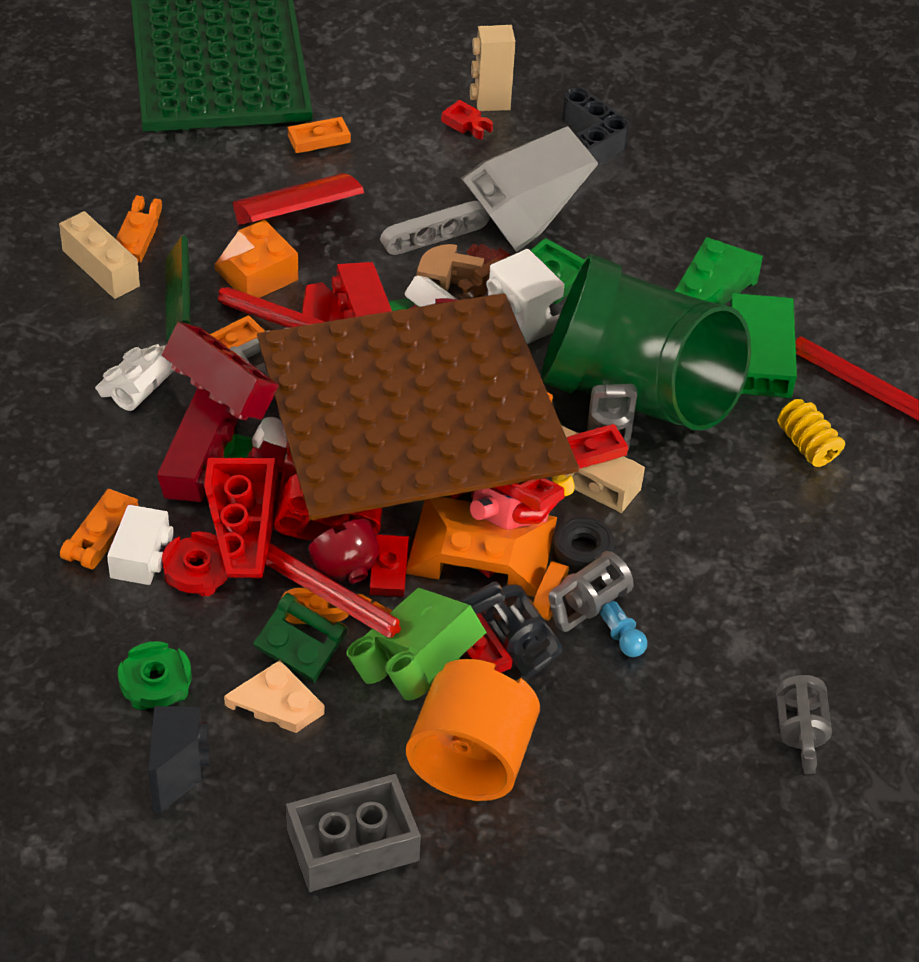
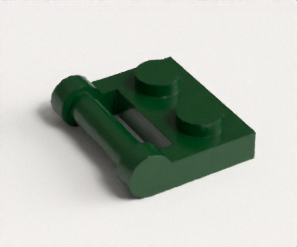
M287 592L281 598L276 611L253 645L258 651L277 662L280 660L289 669L315 683L346 636L348 627L340 622L335 624L298 603L297 597ZM291 614L326 634L328 639L323 644L286 623V619Z

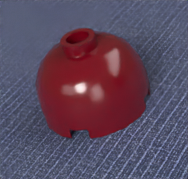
M364 519L343 523L346 530L336 534L334 529L331 528L318 536L309 545L310 557L321 574L333 581H349L350 584L358 583L368 576L367 571L374 566L379 555V543L370 522Z

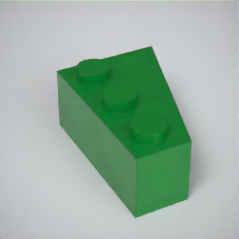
M706 237L675 291L724 305L731 300L732 293L741 294V291L746 287H752L758 283L763 256Z

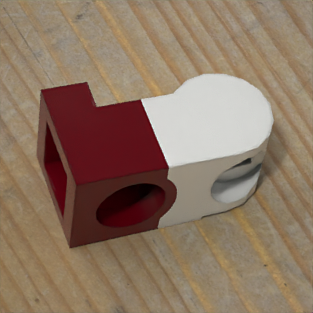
M267 417L262 420L252 438L254 447L247 456V458H275L278 474L283 468L287 443L280 419Z

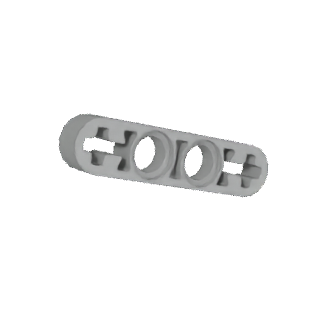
M470 201L392 225L383 231L380 240L389 254L398 255L479 230L488 223L490 215L479 201ZM454 219V222L450 226L443 228L445 223H447L449 220ZM428 227L425 233H423L420 236H417V233L421 229Z

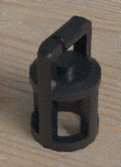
M508 585L502 587L505 598L518 596L516 602L509 608L506 602L502 601L482 611L481 614L521 674L526 677H532L562 652V645L523 588L519 585ZM494 607L499 614H492ZM524 608L531 615V619L526 620L521 612ZM506 623L510 629L508 635H506L500 625ZM547 638L550 646L525 665L520 656L537 650Z

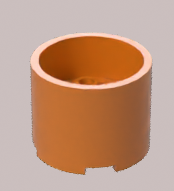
M460 659L445 664L444 669L432 681L406 746V756L409 764L424 781L444 793L473 801L495 800L511 791L540 712V704L535 692L522 678L515 681L495 671L496 664L482 660Z

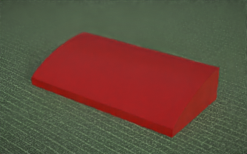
M342 173L233 201L232 205L237 223L240 225L362 194L364 190L354 177Z

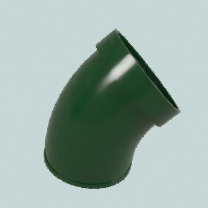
M590 253L583 262L562 307L546 351L540 376L544 384L570 394L577 389L591 395L592 388L597 385L633 384L637 389L635 411L693 430H706L722 421L732 410L741 395L750 367V332L740 312L730 306L689 296L622 273V266L620 264Z

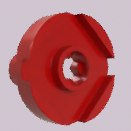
M200 531L191 532V537L180 540L179 536L173 539L163 551L162 563L165 582L180 591L210 596L216 592L217 587L221 586L228 579L217 535ZM198 559L203 560V564L199 566H193L189 563L196 562Z

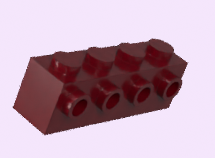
M177 322L161 355L172 363V370L189 376L192 385L209 391V397L212 400L229 406V413L242 420H247L248 417L262 420L279 387L278 383L204 329L187 323Z
M197 388L157 473L165 499L202 502L206 493L204 483L208 458H224L226 445L233 439L234 427L239 418L229 413V406L212 400L209 397V391Z

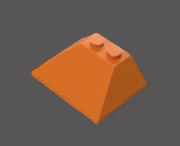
M445 497L431 498L424 501L406 567V574L439 580L443 563L508 574L507 586L519 585L528 596H536L546 573L557 517L548 515L546 522L508 530L485 519L476 520L473 518L470 512L472 502Z

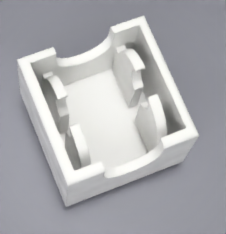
M529 249L491 264L489 280H487L488 296L506 294L526 343L529 344L553 333L560 314L553 317L550 314L549 305L563 297L565 284Z

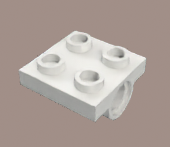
M156 344L145 349L135 347L126 352L123 356L124 360L118 366L107 370L103 374L104 379L95 387L100 396H111L121 408L128 411L134 410L174 371L171 369L172 363L161 356L166 346Z

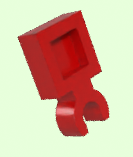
M458 100L442 112L441 122L461 133L469 130L472 132L473 137L477 139H483L484 130L489 133L493 131L492 120L481 117V111L461 100Z

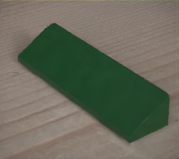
M186 236L180 237L166 258L167 343L178 321L190 324L189 249Z

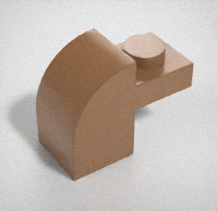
M454 244L439 245L431 248L422 256L417 269V276L428 277L448 292L451 283L459 284L464 279L474 278V271L484 265V258L458 254L457 245Z

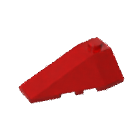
M208 458L204 488L227 577H263L280 486L275 458Z

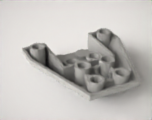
M567 126L487 159L461 177V179L496 223L514 250L518 252L541 235L595 169L598 162Z

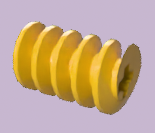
M795 399L788 403L778 415L777 422L780 428L791 438L792 443L798 447L806 460L815 467H821L831 462L845 447L844 439L838 437V432L831 428L830 422L824 420L823 414L817 411L816 405L811 402L805 403L802 399Z

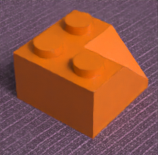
M265 219L239 230L214 264L215 270L233 289L258 298L299 280L298 252Z

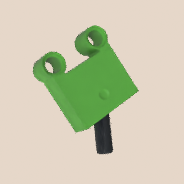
M492 582L459 600H454L417 588L389 613L400 620V633H396L393 638H387L372 629L364 637L357 639L348 647L347 656L366 684L379 682L388 675L404 700H415L429 690L434 677L444 669L446 663L460 660L459 658L487 633L476 614L504 601L505 594L503 589L497 582Z

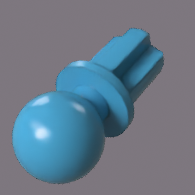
M617 602L605 603L602 606L600 615L611 629V637L614 640H619L620 649L625 655L629 657L642 655L647 648V638L644 633L635 629L636 622L625 615Z

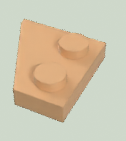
M280 660L224 696L225 705L228 708L235 710L236 706L254 712V718L265 722L277 723L281 728L295 733L325 714L324 704Z

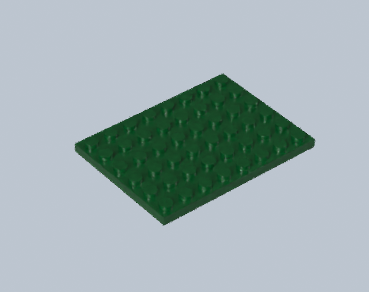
M131 0L143 132L313 121L293 0Z

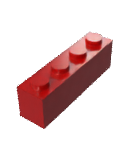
M373 262L337 264V276L332 277V291L334 295H338V308L340 312H344V319L392 311Z

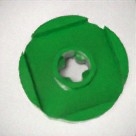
M160 641L146 642L134 647L128 652V658L124 660L123 664L121 662L118 667L121 692L131 701L132 706L138 710L154 708V706H169L184 700L188 695V688L192 679L191 665L187 655L179 648L177 652L175 649L168 648V643ZM157 670L158 674H164L157 679L148 678L150 677V671Z

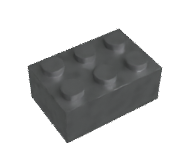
M396 774L286 804L287 831L309 892L420 860L421 835Z

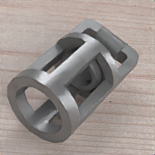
M633 384L594 386L591 393L587 431L615 424L629 449L637 399L636 387Z
M611 551L602 552L595 557L594 562L576 574L568 575L564 578L563 583L550 591V607L558 629L564 632L571 630L585 619H590L599 614L600 609L605 603H609L618 596L622 597L632 591L634 586L632 574L626 563L618 555ZM610 564L620 574V577L615 581L610 578L606 571V567ZM598 577L605 588L596 593L590 582ZM564 595L570 607L576 611L568 618L562 599Z
M798 675L783 680L776 689L780 737L786 745L802 749L801 758L804 774H815L817 758L814 748L825 744L832 735L827 688L825 683L817 677ZM807 687L817 690L818 693L808 699ZM796 688L797 700L789 699L785 694L789 690ZM820 707L821 717L810 715V710ZM786 710L797 712L798 716L787 720Z

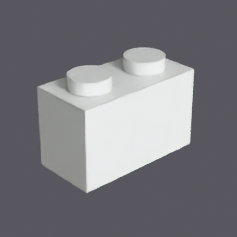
M133 505L127 506L107 555L110 578L146 585L151 584L155 572L159 573L162 569L163 550L173 539V527L169 526L167 511Z

